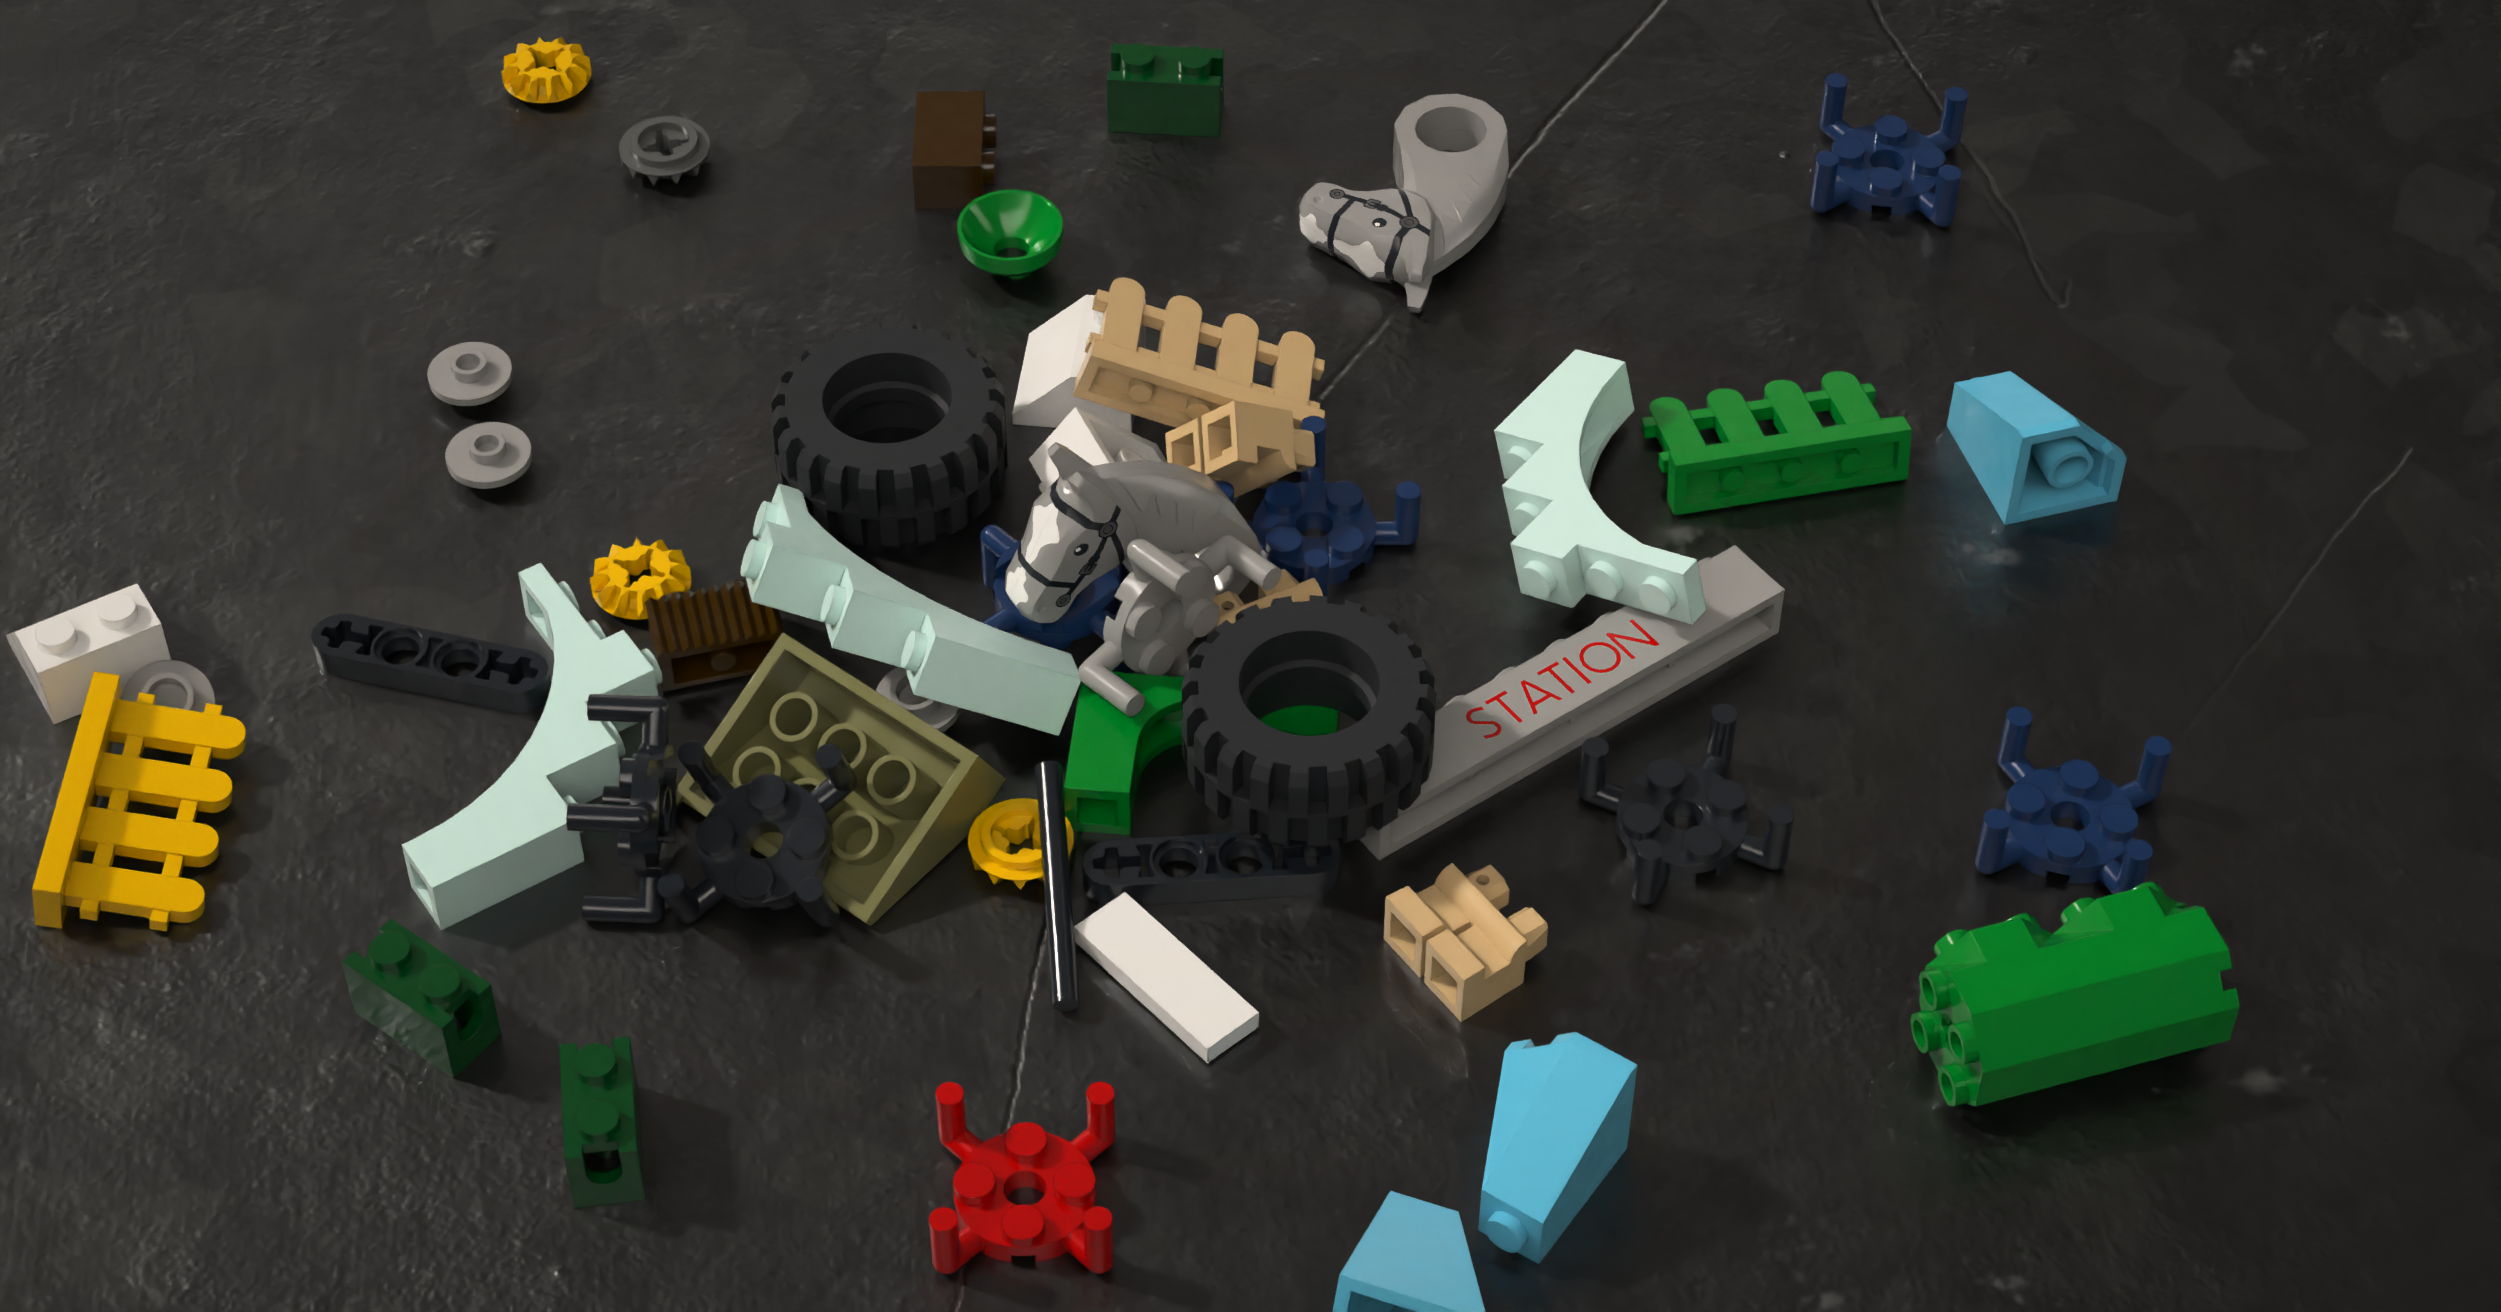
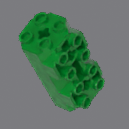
M2146 882L2128 891L2097 899L2090 897L2082 898L2073 902L2063 910L2060 917L2063 926L2053 934L2041 928L2036 918L2027 913L2015 915L2005 922L1970 931L1959 929L1947 933L1934 946V953L1937 957L1927 964L1925 971H1921L1919 975L1921 991L1919 1003L1921 1012L1913 1013L1910 1020L1913 1039L1917 1048L1922 1053H1930V1057L1938 1070L1939 1085L1946 1103L1952 1107L1962 1104L1976 1107L2229 1041L2240 1005L2236 988L2223 991L2220 971L2232 969L2229 949L2204 907L2191 906L2186 908L2185 903L2177 902L2166 896L2160 885L2155 882Z

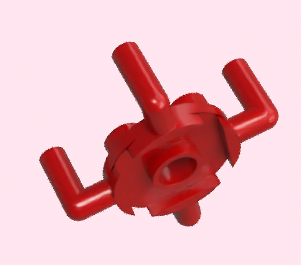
M1101 1081L1095 1082L1087 1088V1129L1071 1142L1054 1134L1047 1133L1040 1125L1031 1122L1017 1123L1011 1126L1006 1133L983 1142L966 1128L963 1088L955 1082L941 1084L935 1093L939 1139L949 1151L962 1161V1164L955 1172L953 1178L956 1212L948 1207H939L933 1210L929 1216L934 1268L942 1274H952L979 1252L996 1260L1012 1262V1255H1035V1261L1039 1262L1051 1260L1069 1252L1093 1273L1103 1274L1109 1271L1114 1262L1112 1214L1104 1207H1095L1096 1179L1090 1162L1111 1146L1116 1137L1114 1088L1109 1083ZM1022 1187L1035 1188L1044 1195L1040 1201L1033 1205H1016L1007 1199V1196L1012 1191Z

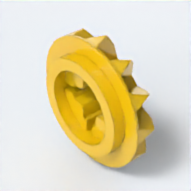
M539 37L537 43L533 45L519 43L516 53L504 56V69L501 71L503 84L511 95L526 102L539 104L555 103L575 96L589 83L592 73L590 57L584 55L581 45H567L562 37H558L552 42H544Z
M636 537L633 546L626 549L612 544L609 557L595 559L594 574L590 577L592 595L596 603L603 610L614 616L631 620L647 619L645 602L650 597L658 600L662 595L666 596L672 592H687L690 590L692 582L691 570L686 564L682 550H669L663 539L657 540L650 546H645L638 537ZM643 570H651V576L643 575L637 582L634 581L632 585L630 584L629 575L638 576Z
M1017 798L996 803L984 810L972 823L968 834V849L972 857L974 869L986 871L994 885L1003 880H1011L1021 890L1027 880L1038 879L1043 882L1038 801L1036 799ZM1065 816L1069 857L1074 849V833L1069 820ZM1032 836L1033 850L1022 848L1017 854H1010V843L1019 845L1025 839H1029Z

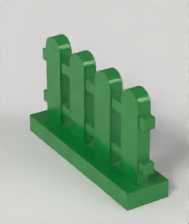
M1833 371L1825 374L1822 378L1821 391L1803 393L1796 383L1789 380L1771 381L1765 386L1764 399L1745 402L1743 396L1736 390L1727 388L1716 389L1707 396V408L1688 411L1681 400L1672 397H1662L1650 403L1649 417L1641 418V432L1644 438L1656 437L1663 452H1659L1658 465L1662 473H1668L1667 503L1674 516L1908 479L1911 427L1904 416L1880 418L1872 405L1875 404L1876 390L1871 383L1860 385L1853 374L1844 371ZM1829 411L1837 425L1822 427L1815 413ZM1771 419L1779 434L1764 436L1757 421ZM1714 428L1721 443L1706 445L1699 430Z

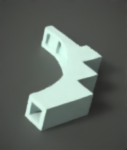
M1575 349L1494 430L1504 478L1507 479L1502 485L1512 534L1517 536L1510 545L1520 591L1523 594L1573 608L1586 594H1590L1693 625L1706 610L1697 559L1642 544L1611 521L1593 500L1589 492L1593 472L1602 451L1612 435L1635 410L1626 362Z
M778 483L772 502L763 501L760 505L753 527V536L757 537L758 541L752 539L749 542L742 560L741 576L746 577L752 602L824 622L832 648L904 668L914 695L1059 736L1081 682L1071 653L996 629L956 612L906 587L858 557L821 527L809 514L803 492Z
M542 563L518 573L526 616L554 652L552 684L540 720L531 738L516 760L490 788L444 823L402 844L411 887L441 930L584 861L580 833L584 831L567 830L566 816L568 804H585L602 796L604 786H619V758L625 756V747L618 732L639 723L589 721L587 716L589 694L658 696L657 685L663 682L661 669L649 649L645 648L640 651L624 630L606 638L603 630L595 620L586 622L580 614L577 600L569 585L565 581L556 583Z

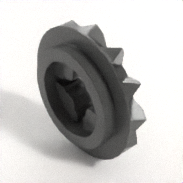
M677 116L650 118L632 126L622 136L619 143L622 167L629 168L633 179L648 177L653 186L657 185L662 179H670L675 184H678L680 176H698L700 165L710 162L709 136L699 124L686 118ZM663 144L664 149L668 150L671 155L662 156L658 152L659 145Z

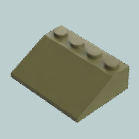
M782 633L704 746V749L719 771L734 788L751 782L759 775L769 773L779 776L782 780L798 784L811 792L827 779L815 760L818 748L827 743L835 744L840 748L857 777V786L851 794L826 813L833 827L834 841L832 840L829 856L831 864L822 883L836 904L869 926H872L968 836L972 823L987 809L1006 781V778L969 749L785 633ZM687 771L678 784V791L682 795L684 803L707 817L714 804L701 791ZM766 832L756 838L752 848L769 858L781 848L783 835L778 832Z

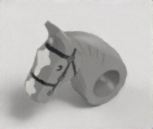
M1458 93L1428 95L1405 106L1394 123L1393 172L1398 188L1376 191H1353L1336 184L1321 182L1314 185L1304 194L1299 205L1300 230L1304 238L1311 245L1344 261L1370 281L1403 286L1406 290L1410 313H1421L1433 275L1441 272L1468 253L1486 235L1495 223L1507 197L1509 156L1507 128L1504 118L1485 101ZM1444 150H1451V151H1458V152H1452V153H1451V152H1444Z
M1055 442L1048 449V454L1059 472V477L1034 501L1024 536L1006 571L1005 591L1022 616L1037 623H1053L1069 609L1076 595L1092 581L1122 563L1128 574L1132 571L1127 556V547L1134 539H1145L1160 550L1167 549L1174 555L1180 554V549L1188 550L1196 557H1199L1214 542L1225 535L1235 537L1258 554L1261 553V547L1257 536L1217 483L1206 474L1182 465L1142 460L1105 463L1093 466L1066 446ZM1228 564L1215 576V596L1227 591L1239 595L1250 579Z

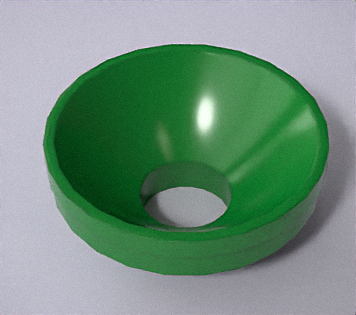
M1016 189L987 193L969 203L961 212L957 222L958 239L964 256L972 264L986 272L1010 277L1011 279L1024 278L1053 260L1062 244L1063 218L1059 209L1050 200L1030 191ZM1006 248H1018L1027 252L1026 256L1015 258L996 256L998 252Z

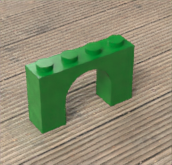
M1112 671L1145 696L1142 709L1131 717L1124 714L1081 681L1063 788L1065 816L1069 820L1073 831L1131 835L1137 788L1143 770L1161 752L1182 744L1183 676L1171 677ZM1312 705L1293 706L1274 711L1261 718L1260 721L1285 733L1301 736H1319L1339 732L1340 711Z

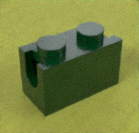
M1140 43L1112 44L1111 71H1108L1107 75L1108 132L1220 137L1224 104V49H1210L1198 46H1151Z
M390 919L379 928L380 934L370 942L368 954L365 957L353 951L342 961L354 1012L450 1077L455 1078L501 1035L491 984L401 924ZM455 1019L466 1025L460 1032H457Z
M630 1036L612 1038L613 1050L602 1043L587 1044L579 1050L577 1042L559 1044L564 1159L574 1209L646 1200L639 1088ZM619 1152L621 1165L613 1171L595 1172L587 1167L586 1153H595L598 1157L610 1158Z

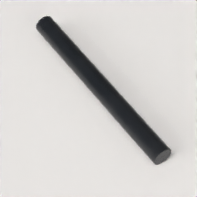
M1044 761L1036 765L1035 773L1052 1006L1058 1011H1071L1079 1007L1080 1001L1062 766L1055 761Z

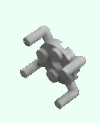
M1231 535L1220 537L1199 557L1184 549H1180V554L1174 555L1167 549L1160 550L1142 538L1132 540L1127 547V556L1132 571L1121 583L1114 596L1123 603L1120 606L1115 621L1106 616L1103 629L1105 643L1080 665L1078 669L1079 679L1127 716L1136 715L1144 705L1145 696L1112 671L1122 662L1132 670L1143 672L1145 675L1162 676L1168 671L1172 677L1184 676L1189 670L1190 657L1187 648L1196 637H1204L1210 633L1220 616V607L1213 602L1216 587L1215 576L1229 564L1263 589L1270 590L1279 582L1281 569Z

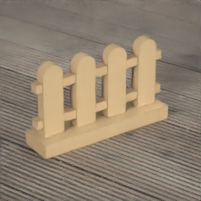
M1121 277L1115 279L1108 292L1100 289L1097 290L1092 310L1103 313L1100 334L1090 332L1086 341L1085 352L1087 355L1076 377L1073 396L1175 428L1196 418H1201L1202 415L1233 400L1290 410L1293 413V427L1295 429H1301L1302 420L1308 416L1314 415L1324 419L1325 410L1319 409L1320 403L1309 400L1311 380L1319 381L1324 371L1325 360L1314 357L1315 345L1307 335L1297 331H1289L1283 334L1278 345H1274L1258 339L1259 328L1256 322L1244 314H1230L1226 317L1222 328L1201 322L1202 309L1200 305L1192 298L1182 295L1172 297L1165 310L1144 304V288L1137 281L1130 278ZM1141 325L1160 331L1157 352L1137 346ZM1198 343L1217 349L1214 370L1195 364ZM1255 361L1273 366L1271 388L1252 382Z

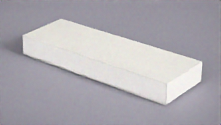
M1126 892L1074 926L1075 942L1206 1063H1209L1259 1027V1012Z

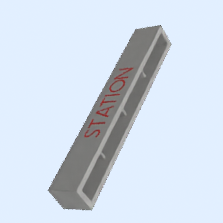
M1734 545L1712 558L1707 557L1698 562L1706 610L1693 625L1626 605L1615 612L1610 611L1603 614L1594 624L1571 637L1554 641L1544 652L1517 667L1512 666L1504 669L1492 681L1474 691L1452 698L1435 714L1432 768L1428 780L1421 785V794L1406 810L1402 811L1398 808L1397 819L1378 831L1373 826L1366 828V836L1359 840L1378 860H1381L1581 746L1586 739L1602 734L1779 632L1785 589Z

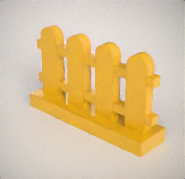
M94 671L32 887L35 925L62 929L68 906L80 908V919L97 921L100 911L150 918V929L166 932L169 921L189 923L198 919L205 909L204 889L198 882L192 879L181 878L184 866L205 867L213 863L218 856L219 838L217 832L209 825L195 823L198 811L217 813L225 810L232 801V781L230 777L220 770L209 769L211 758L233 759L244 751L246 746V729L243 723L236 718L223 716L222 705L206 703L204 712L156 705L155 695L139 692L136 702L122 700L120 675ZM114 742L125 744L122 755L111 753ZM144 747L193 755L190 765L141 758ZM99 796L110 797L107 809L96 807ZM129 801L179 808L176 819L127 812ZM84 850L95 852L92 864L81 862ZM114 856L163 862L162 874L112 867Z

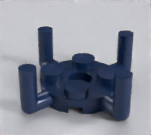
M1839 73L1827 75L1824 83L1819 127L1825 135L1833 140L1831 151H1821L1816 155L1810 195L1811 208L1817 213H1825L1846 202L1859 210L1872 212V206L1876 205L1891 207L1890 215H1904L1919 211L1936 226H1949L1954 220L1962 172L1954 165H1945L1946 158L1944 152L1956 147L1960 142L1968 92L1961 87H1950L1946 90L1940 128L1928 136L1908 128L1905 120L1893 115L1881 116L1876 119L1874 124L1853 128L1842 119L1848 80Z
M1313 415L1302 420L1301 430L1312 431L1314 434L1315 466L1301 472V482L1277 481L1271 484L1265 491V498L1260 502L1254 513L1253 521L1246 522L1257 536L1262 557L1281 570H1287L1299 583L1315 578L1320 586L1322 595L1328 596L1329 585L1338 584L1350 578V570L1363 561L1365 567L1374 554L1375 546H1408L1417 541L1419 536L1421 488L1412 481L1400 483L1396 488L1395 521H1376L1371 507L1363 499L1362 489L1357 484L1350 481L1325 482L1326 422L1323 418ZM1225 481L1216 482L1234 504L1233 486ZM1314 528L1321 529L1328 534L1320 538H1309L1300 532Z
M988 525L981 531L980 545L983 584L987 588L993 589V602L996 613L982 623L1010 634L1016 632L1024 637L1036 640L1039 644L1058 650H1063L1069 647L1073 640L1086 637L1092 633H1095L1104 640L1103 629L1106 616L1115 621L1116 617L1114 615L1119 610L1120 600L1114 596L1121 583L1128 576L1123 563L1092 581L1078 593L1069 609L1057 621L1053 623H1037L1022 616L1005 591L1006 571L1021 541H1017L997 525ZM1122 662L1113 670L1135 674L1134 670Z
M2024 707L2010 708L2006 713L1997 763L2013 781L2014 785L2007 792L2004 809H1990L1984 815L1975 856V866L1978 871L1989 875L2019 863L2030 872L2045 878L2048 871L2070 875L2068 883L2085 884L2100 880L2112 894L2128 891L2145 883L2153 848L2144 840H2134L2138 826V815L2134 809L2155 800L2160 795L2172 750L2169 740L2161 736L2148 738L2145 743L2136 780L2118 787L2110 780L2099 775L2097 768L2093 764L2084 760L2072 759L2064 762L2061 766L2037 770L2024 756L2033 716ZM2059 818L2073 819L2079 822L2084 829L2076 831L2068 827H2058L2054 824L2053 820Z

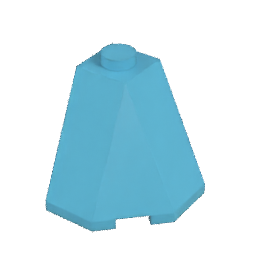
M2011 371L1954 383L1947 427L2004 525L2117 501L2127 460L2123 450Z
M1577 1032L1557 1035L1549 1045L1535 1046L1529 1039L1512 1042L1504 1051L1481 1190L1478 1231L1487 1235L1497 1247L1510 1253L1518 1252L1537 1264L1542 1261L1627 1149L1637 1064Z
M1390 1191L1339 1274L1332 1312H1485L1459 1212Z

